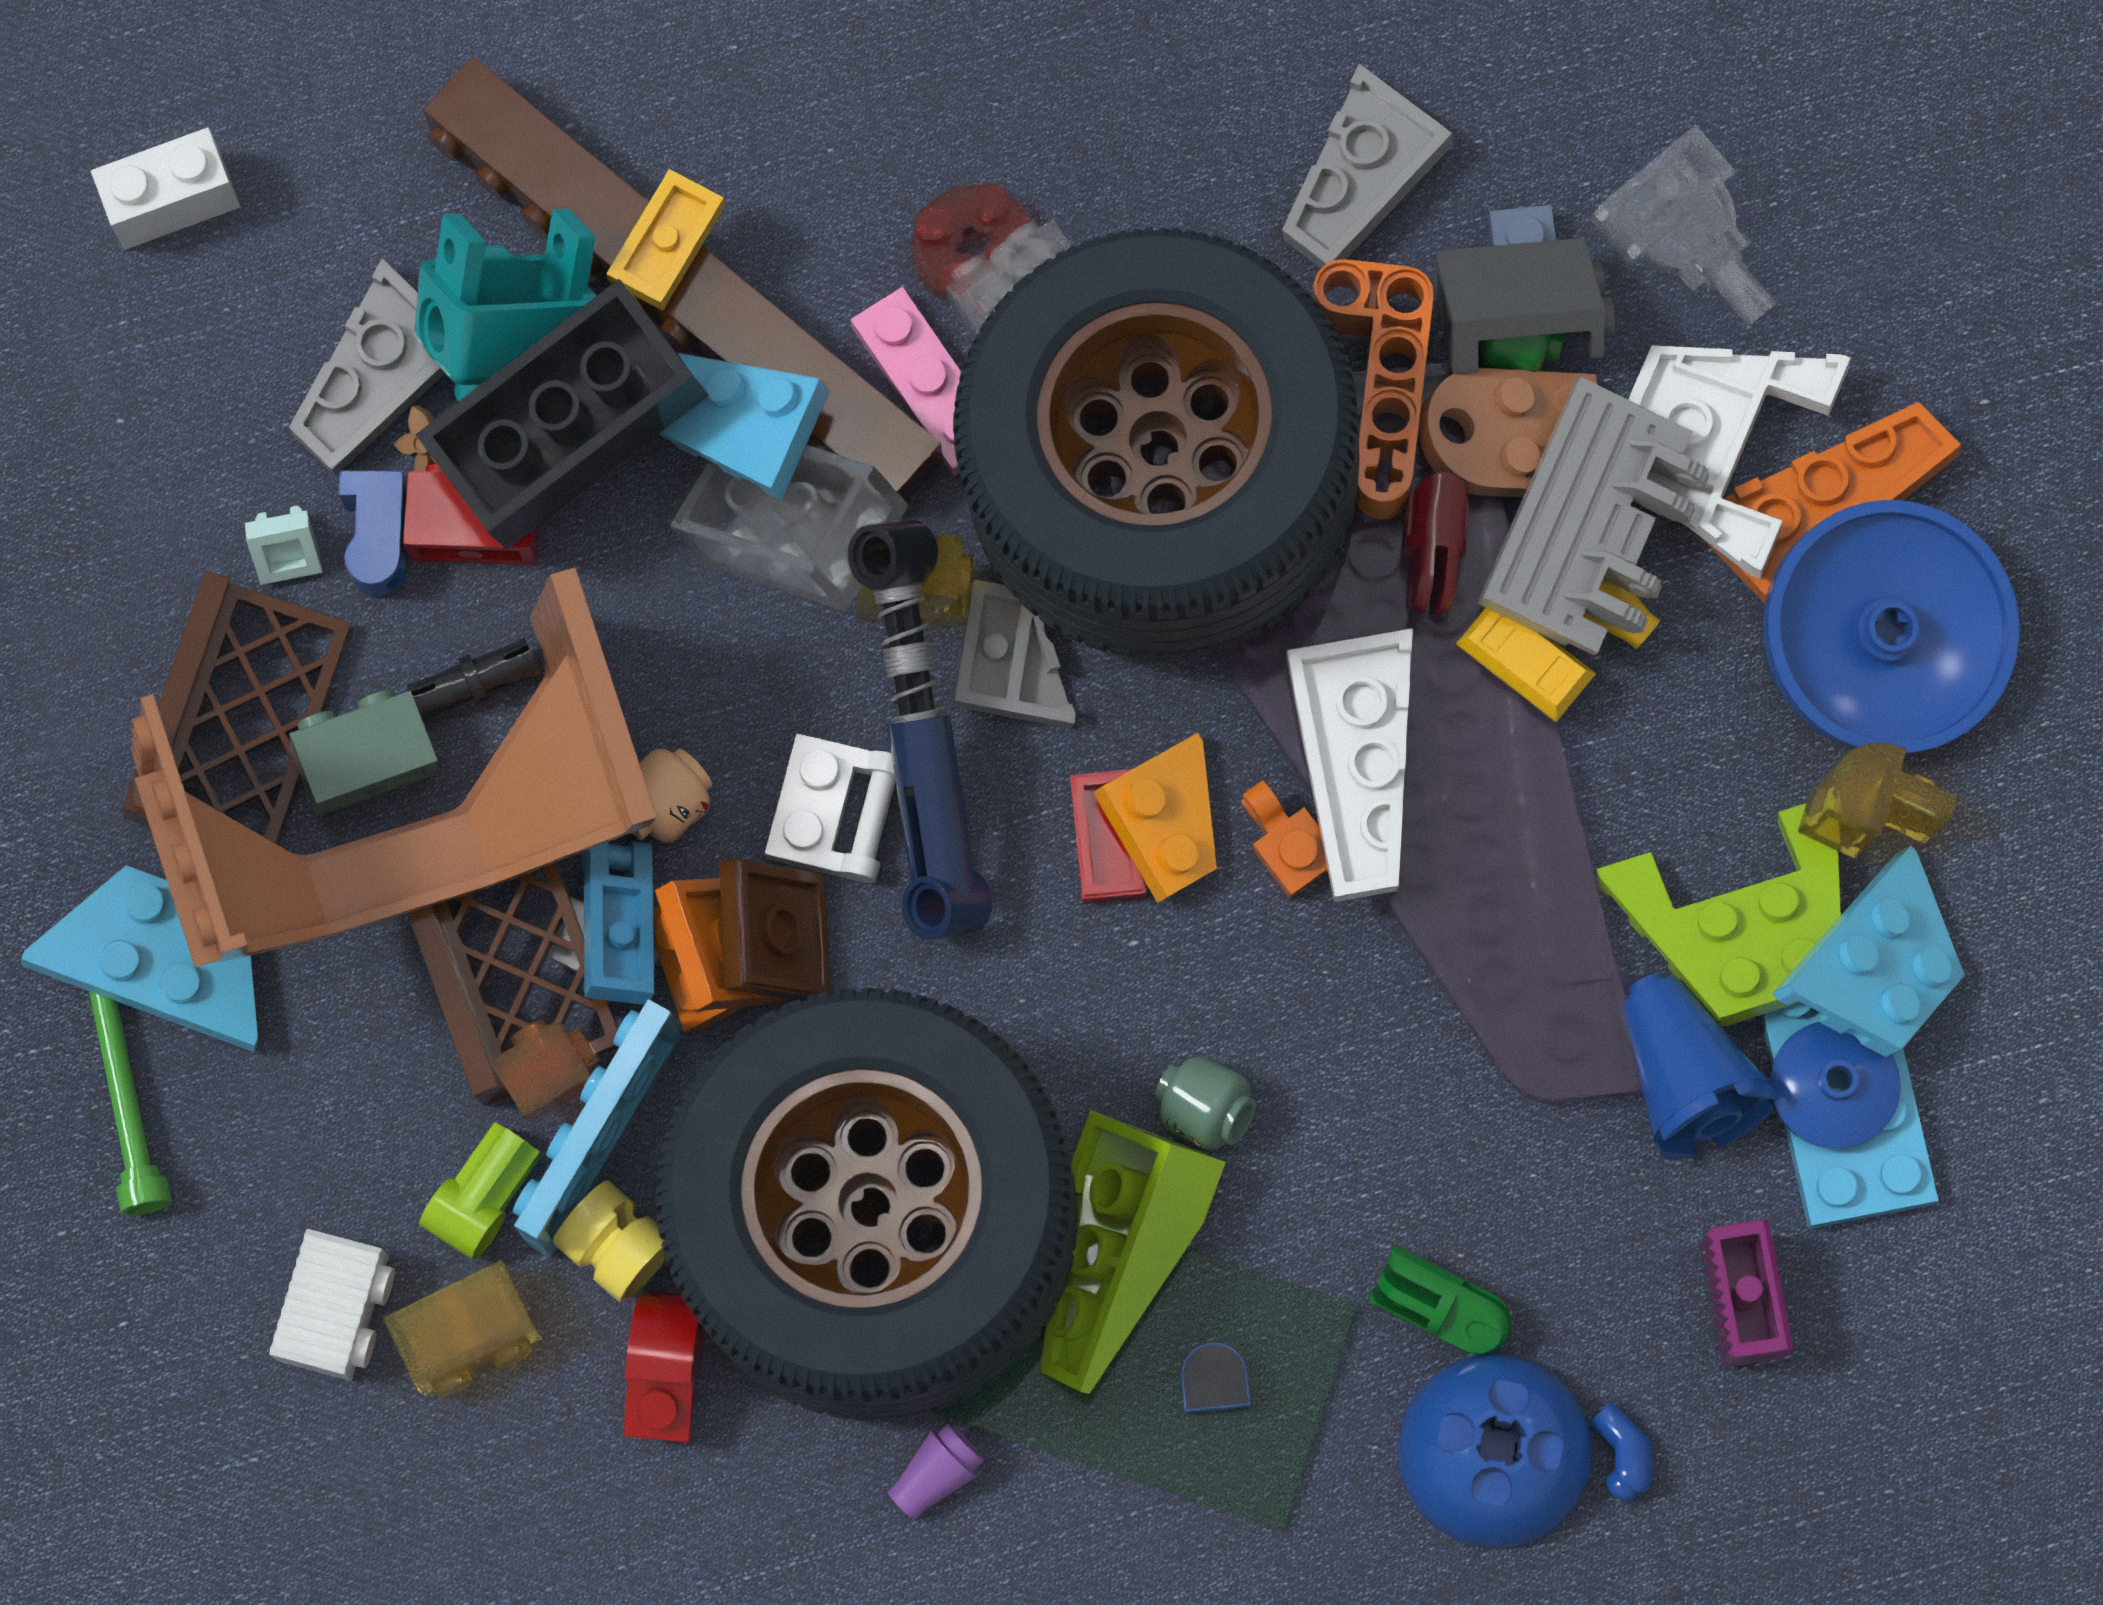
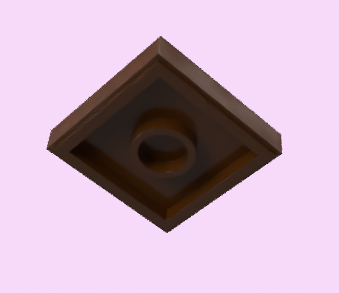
M738 858L719 862L725 989L791 1000L800 999L801 1001L808 1000L807 996L828 992V995H830L824 874Z

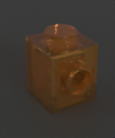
M540 1019L515 1033L510 1038L514 1047L490 1062L523 1117L533 1122L582 1092L586 1082L593 1073L590 1066L600 1060L580 1027L570 1033L567 1027L558 1020L548 1026L544 1019Z

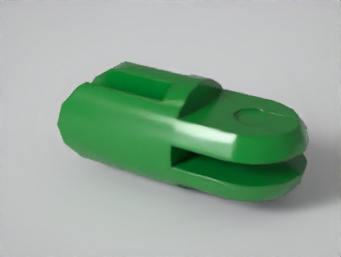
M1398 1245L1393 1246L1388 1256V1264L1382 1268L1378 1277V1285L1372 1289L1367 1299L1368 1303L1465 1353L1477 1356L1497 1351L1507 1341L1511 1331V1315L1506 1303L1498 1296Z

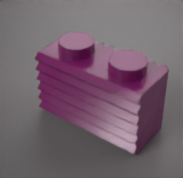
M1769 1219L1711 1228L1698 1247L1705 1252L1700 1259L1707 1264L1703 1273L1710 1277L1705 1286L1712 1290L1708 1299L1715 1303L1710 1311L1717 1316L1712 1323L1719 1328L1715 1337L1722 1341L1717 1349L1724 1354L1720 1363L1726 1367H1734L1785 1358L1794 1348Z

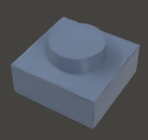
M1551 205L1489 211L1488 224L1491 246L1556 240Z

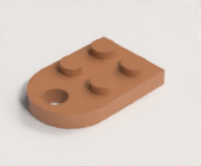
M1478 368V372L1452 374L1428 395L1420 410L1418 435L1424 456L1436 473L1449 472L1459 476L1467 487V493L1482 496L1524 497L1573 383L1581 376L1597 384L1596 374L1547 371L1530 372L1527 370ZM1440 417H1450L1459 422L1465 433L1464 443H1453L1445 438L1439 425Z

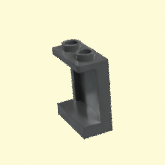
M1585 238L1435 251L1436 305L1453 374L1478 372L1479 340L1583 331L1590 358H1604V335H1612L1615 332L1614 307L1611 296L1604 297L1605 282L1601 261H1591Z

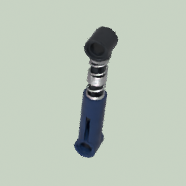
M903 520L869 524L859 528L851 537L848 546V563L851 573L856 580L869 588V590H874L875 604L883 606V611L878 614L877 618L885 621L888 636L881 644L886 648L882 652L885 654L883 656L886 663L884 667L887 668L885 672L888 674L886 676L894 678L897 695L893 696L890 702L898 705L900 716L894 717V724L887 725L911 878V882L906 887L902 898V912L906 924L915 935L921 939L935 940L973 932L982 928L989 920L992 911V896L986 881L980 874L974 871L951 716H943L944 714L938 713L942 706L934 703L931 686L936 684L938 679L931 676L929 670L936 667L934 665L935 660H933L935 656L932 655L934 652L931 650L933 648L931 646L932 641H924L923 629L927 628L929 622L922 620L920 616L918 602L925 600L923 596L925 593L922 592L924 584L922 583L926 582L935 570L938 561V546L928 526L917 520Z

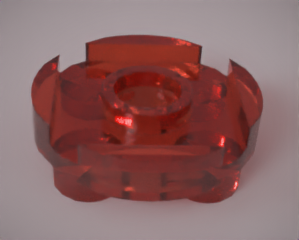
M989 183L982 186L973 184L951 188L936 196L916 216L915 230L911 242L916 273L929 293L940 300L942 297L949 302L957 303L959 308L974 311L995 307L1008 291H1013V286L1018 281L1020 282L1027 273H1030L1032 264L1034 265L1036 236L1032 221L1022 205L1011 198L1007 191L999 185ZM976 234L978 238L986 237L990 241V244L984 247L983 259L974 261L970 253L959 255L956 248L964 244L965 236Z

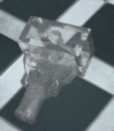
M1695 124L1602 202L1589 219L1629 265L1640 256L1655 269L1679 275L1693 292L1703 283H1706L1708 286L1713 285L1748 328L1778 301L1767 292L1741 260L1743 257L1740 252L1751 242L1736 226L1735 205L1731 194L1724 185L1736 171Z
M1054 219L1040 228L1035 220L1024 224L1009 234L1003 240L1004 243L994 248L990 255V260L986 261L984 256L979 254L960 265L950 274L955 282L947 286L946 298L973 339L980 333L979 329L990 312H995L994 307L1008 291H1013V286L1018 281L1020 282L1027 273L1032 274L1033 269L1038 265H1042L1047 259H1054L1057 253L1064 252L1071 247Z

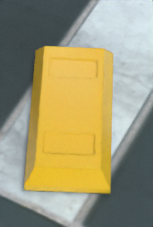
M1488 608L1483 610L1456 643L1459 648L1554 722L1560 719L1596 675L1593 670L1554 640Z

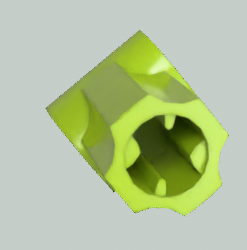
M494 1122L456 1178H448L432 1196L421 1215L419 1225L472 1261H475L488 1248L499 1232L506 1217L505 1208L541 1158L540 1151L511 1130Z

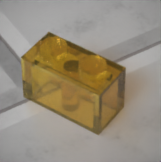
M502 1260L383 1318L416 1389L424 1396L435 1392L437 1398L447 1397L466 1388L473 1382L471 1373L493 1362L497 1369H503L525 1359L532 1354L529 1345L542 1339L509 1268Z

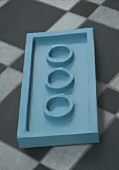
M649 999L640 1014L631 1010L624 1018L613 1040V1044L619 1047L617 1053L607 1069L598 1066L593 1071L580 1095V1100L586 1103L585 1107L573 1126L565 1122L557 1131L546 1154L553 1161L540 1182L531 1179L526 1184L513 1208V1213L519 1216L514 1227L529 1246L550 1258L556 1249V1246L552 1243L556 1232L567 1216L591 1190L681 1037L672 1013Z
M1801 1002L1760 1015L1771 1067L1778 1051L1789 1037L1805 1026L1820 1022L1821 1012ZM1904 1049L1892 1054L1899 1069L1901 1083L1900 1098L1896 1111L1887 1126L1868 1142L1847 1149H1825L1801 1140L1785 1126L1808 1229L1932 1206L1939 1201ZM1835 1069L1827 1073V1083L1833 1090L1845 1091L1849 1088L1850 1080L1844 1071Z

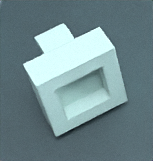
M299 506L290 507V514L267 518L266 512L258 513L255 521L245 523L246 540L260 585L322 573L321 556L307 510L302 511Z

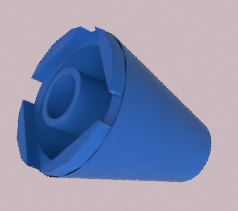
M1654 973L1639 979L1629 988L1630 996L1624 1001L1622 1010L1654 1143L1662 1157L1669 1160H1680L1700 1156L1694 1145L1711 1138L1714 1139L1718 1148H1721L1752 1131L1771 1114L1773 1107L1768 1099L1777 1100V1094L1772 1084L1679 978H1664L1663 974Z

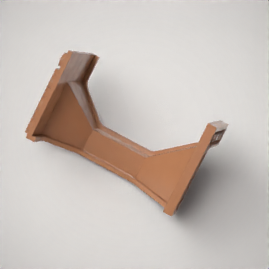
M575 567L549 576L531 613L530 620L545 665L543 680L462 804L452 811L309 855L291 853L186 793L154 695L151 694L140 698V716L131 719L133 737H131L132 746L130 748L139 777L134 778L133 804L145 810L194 967L323 940L490 888L648 827L657 818Z

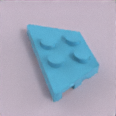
M1911 845L1896 853L1772 993L1778 1001L1787 1006L1800 1001L1821 1012L1820 1023L1841 1034L1848 1033L1855 1036L1861 1045L1884 1057H1888L1903 1049L1964 977L1963 969L1918 853Z
M126 865L30 945L22 955L21 963L25 968L255 1053L258 1045L251 955L194 967L175 904L165 879Z

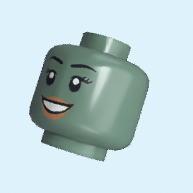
M1202 1055L1187 1059L1180 1067L1170 1066L1161 1077L1156 1089V1099L1161 1102L1160 1118L1163 1127L1209 1151L1217 1150L1227 1143L1230 1145L1236 1144L1248 1130L1256 1110V1101L1250 1097L1251 1089L1248 1079Z

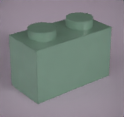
M392 689L373 693L358 702L359 709L337 717H335L333 711L316 713L301 720L297 724L299 730L289 733L290 751L316 818L436 775L438 760L411 691L395 696Z

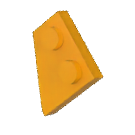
M1199 733L1192 735L1093 792L1157 903L1217 869L1204 746Z

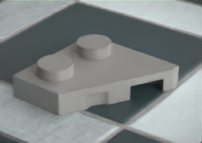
M974 579L970 588L951 706L1071 729L1075 723V710L1073 704L1068 703L1058 672L1061 666L1054 644L1047 637L1044 622L1039 619V615L1035 616L1026 609L1005 585Z

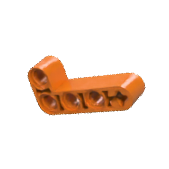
M1347 259L1334 260L1325 264L1318 271L1314 281L1313 299L1318 303L1319 308L1324 311L1336 333L1371 337L1359 435L1357 505L1368 517L1378 520L1391 519L1399 515L1406 508L1408 497L1411 494L1434 297L1433 286L1428 276L1419 269L1409 266ZM1335 287H1345L1356 293L1358 298L1352 304L1338 306L1328 301L1325 295ZM1397 294H1408L1415 297L1419 301L1420 306L1417 310L1410 313H1401L1391 308L1388 301ZM1400 353L1410 358L1414 365L1404 373H1393L1385 369L1380 361L1389 354ZM1384 413H1394L1402 417L1407 426L1397 433L1388 434L1380 431L1373 421L1377 416ZM1379 458L1392 459L1388 492L1376 491Z

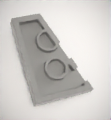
M1358 64L1351 79V89L1341 111L1336 112L1328 129L1329 137L1316 165L1311 166L1282 229L1284 241L1320 268L1331 261L1347 259L1454 144L1452 132L1361 64Z
M383 258L372 275L373 282L359 308L355 306L346 322V331L329 362H324L289 426L292 435L335 477L445 374L415 337L414 327L418 292Z

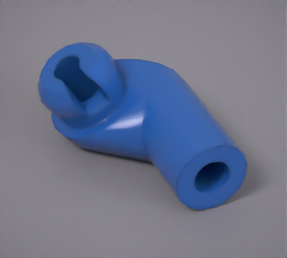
M1610 1401L1589 1424L1615 1449V1470L1606 1478L1608 1490L1618 1500L1629 1502L1634 1500L1639 1492H1647L1653 1481L1652 1443L1649 1437L1613 1401Z

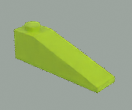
M1090 1110L1071 1161L1078 1203L1076 1249L1072 1253L1074 1260L1070 1276L1065 1279L1067 1285L1061 1300L1055 1303L1056 1310L1046 1326L1041 1373L1077 1391L1090 1394L1203 1225L1226 1162L1184 1144Z

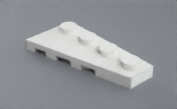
M1413 628L1287 650V664L1334 902L1398 890Z

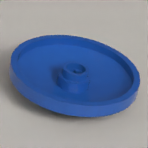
M1902 500L1865 502L1836 512L1813 526L1795 542L1781 560L1773 575L1764 605L1763 641L1765 654L1771 674L1786 702L1808 726L1823 737L1840 746L1865 754L1878 756L1917 754L1953 741L1968 732L1990 712L2001 697L2011 677L2018 653L2020 631L2017 602L2006 571L1995 553L1977 533L1960 520L1946 512L1916 502Z

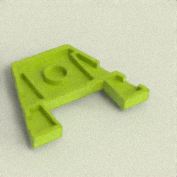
M1833 795L1778 812L1777 823L1796 867V872L1678 909L1673 908L1651 852L1596 869V881L1602 892L1608 899L1612 897L1629 916V923L1643 939L1647 938L1668 962V969L1685 984L1721 1027L1788 1007L1778 1001L1772 993L1841 916L1837 812ZM1796 1001V1002H1794L1793 1004H1791V1005H1789V1006H1792V1005H1795V1004H1798V1003H1801V1002H1800V1001Z

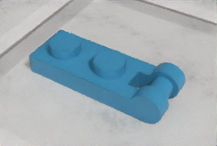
M632 840L629 841L627 846L613 845L607 842L581 852L580 864L581 871L584 873L585 998L645 1005L647 1000H651L654 995L652 845L648 842ZM609 870L624 871L625 877L609 875Z

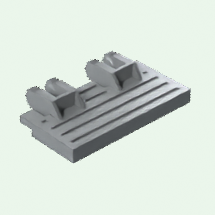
M1580 376L1572 385L1477 603L1564 646L1569 643L1594 656L1599 652L1608 629L1582 617L1584 612L1626 632H1631L1632 634L1642 633L1648 621L1646 620V614L1598 589L1604 579L1626 591H1631L1637 596L1647 599L1658 597L1662 588L1661 580L1657 576L1636 566L1656 518L1632 507L1631 503L1634 502L1674 522H1690L1695 511L1694 503H1691L1684 496H1680L1647 479L1650 469L1674 481H1679L1682 485L1694 487L1695 489L1705 488L1710 476L1708 474L1709 469L1683 455L1693 431Z

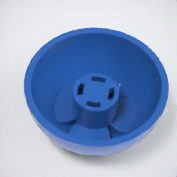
M1493 1353L1482 1356L1475 1355L1456 1361L1441 1369L1415 1394L1407 1407L1399 1431V1468L1403 1483L1412 1502L1420 1513L1442 1533L1459 1542L1475 1547L1488 1549L1513 1548L1529 1544L1551 1533L1570 1516L1578 1505L1588 1484L1592 1466L1593 1447L1591 1432L1585 1413L1575 1395L1560 1378L1548 1369L1533 1361L1514 1355ZM1491 1424H1493L1494 1427H1501L1507 1430L1511 1428V1430L1509 1431V1433L1503 1430H1492ZM1515 1444H1517V1453L1515 1458L1519 1460L1517 1462L1512 1459L1515 1453Z

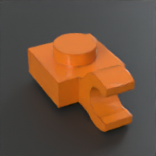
M1263 780L1242 795L1244 799L1240 803L1265 834V836L1253 844L1252 850L1289 899L1328 872L1320 828L1305 807L1288 818L1279 800Z

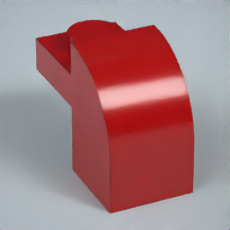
M642 1291L636 1302L631 1322L625 1367V1379H627L623 1433L625 1437L689 1442L692 1436L696 1372L702 1362L705 1329L689 1309L682 1294Z

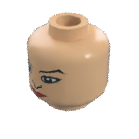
M664 748L654 749L640 760L639 764L657 818L650 826L632 832V834L640 840L650 835L661 842H673L710 809L708 790L712 787V782L701 765L683 749L679 748L675 752Z

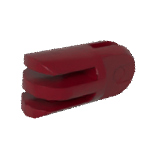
M1449 472L1434 473L1424 479L1412 491L1407 500L1403 553L1410 557L1408 603L1413 610L1420 613L1425 612L1430 596L1433 615L1449 611L1456 591L1458 561L1466 557L1469 515L1467 487L1459 476Z

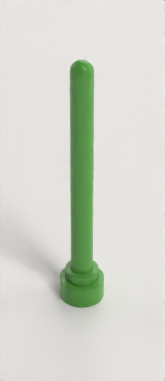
M89 991L125 1171L120 1173L121 1184L116 1187L120 1212L124 1216H138L157 1212L172 1205V1198L167 1177L160 1175L158 1166L151 1165L118 1002Z

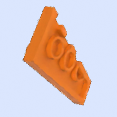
M1917 402L1846 435V440L1819 454L1812 451L1793 460L1791 467L1761 481L1757 477L1734 488L1733 494L1723 498L1724 500L1782 520L1781 532L1761 579L1752 577L1707 541L1705 542L1765 604L1767 592L1775 571L1789 549L1803 534L1832 514L1850 506L1879 500L1904 501L1959 457L1961 444L1920 402Z

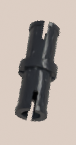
M523 637L517 642L471 659L470 654L458 658L459 665L419 681L407 683L406 685L413 695L422 721H426L427 718L475 700L476 705L488 701L486 695L530 677L539 676L540 674L526 639Z

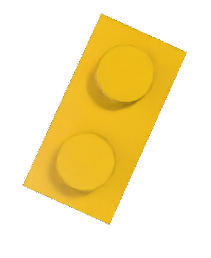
M669 169L607 271L608 282L613 284L620 279L632 295L663 311L726 206L724 197Z

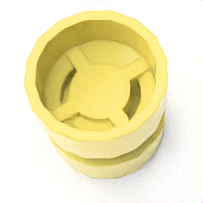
M606 1180L589 1192L573 1209L559 1227L552 1243L579 1267L588 1265L595 1267L593 1280L619 1303H624L645 1286L662 1267L666 1259L661 1245L663 1240L659 1236L658 1223L649 1216L639 1219L635 1217L636 1204L611 1181Z

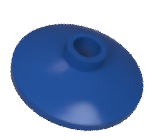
M1820 1022L1805 1026L1789 1037L1778 1051L1770 1073V1083L1777 1094V1100H1772L1781 1121L1801 1140L1825 1149L1852 1148L1874 1138L1892 1119L1900 1098V1074L1893 1055L1884 1057L1861 1045L1855 1036L1848 1033L1841 1034ZM1835 1069L1844 1071L1850 1080L1849 1088L1845 1091L1833 1090L1827 1083V1073Z

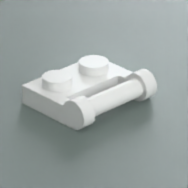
M796 734L765 850L766 860L858 882L876 883L881 863L876 860L896 783L891 753L869 751ZM854 773L870 775L871 778L852 851L846 854L835 852L834 849Z

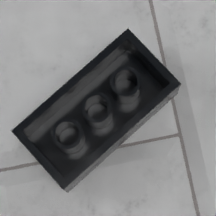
M618 279L415 435L486 531L507 550L708 397L709 394L623 282Z

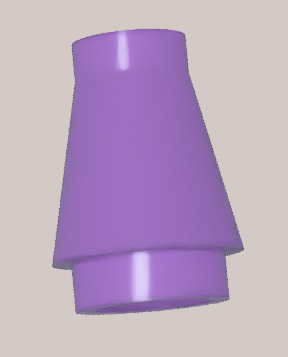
M948 1422L939 1432L933 1429L930 1431L898 1482L887 1493L904 1513L911 1519L916 1520L926 1509L978 1477L975 1470L985 1459L969 1439Z

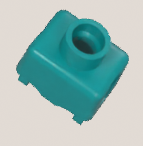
M552 209L545 254L538 255L515 254L508 251L503 245L486 246V241L461 213L443 214L436 259L425 260L420 264L414 332L418 343L444 373L455 382L454 395L458 401L597 296L588 286L596 236L570 209Z

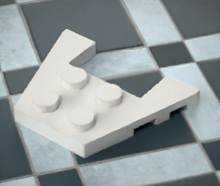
M1651 345L1628 400L1693 431L1683 455L1704 465L1705 468L1709 469L1708 474L1710 476L1705 488L1696 489L1682 485L1679 481H1674L1650 469L1647 479L1680 496H1684L1691 503H1694L1695 511L1690 522L1682 523L1749 575L1761 579L1781 532L1782 520L1724 500L1723 496L1766 395H1771L1829 416L1849 369L1850 357L1842 354H1826V359L1796 358L1795 352L1771 351L1770 356L1732 354V349Z

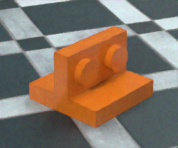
M720 878L675 880L655 890L659 905L653 908L654 943L658 953L661 955L660 961L684 1032L701 1031L745 1007L776 1005L788 1000L725 989Z

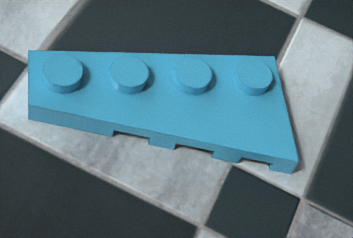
M677 353L709 396L658 435L672 441L677 448L694 457L699 455L717 464L729 475L741 481L746 479L760 486L765 493L782 501L830 392L820 378Z

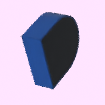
M1207 1343L1197 1347L1188 1355L1183 1364L1181 1375L1185 1414L1250 1408L1247 1369L1238 1352L1225 1344Z

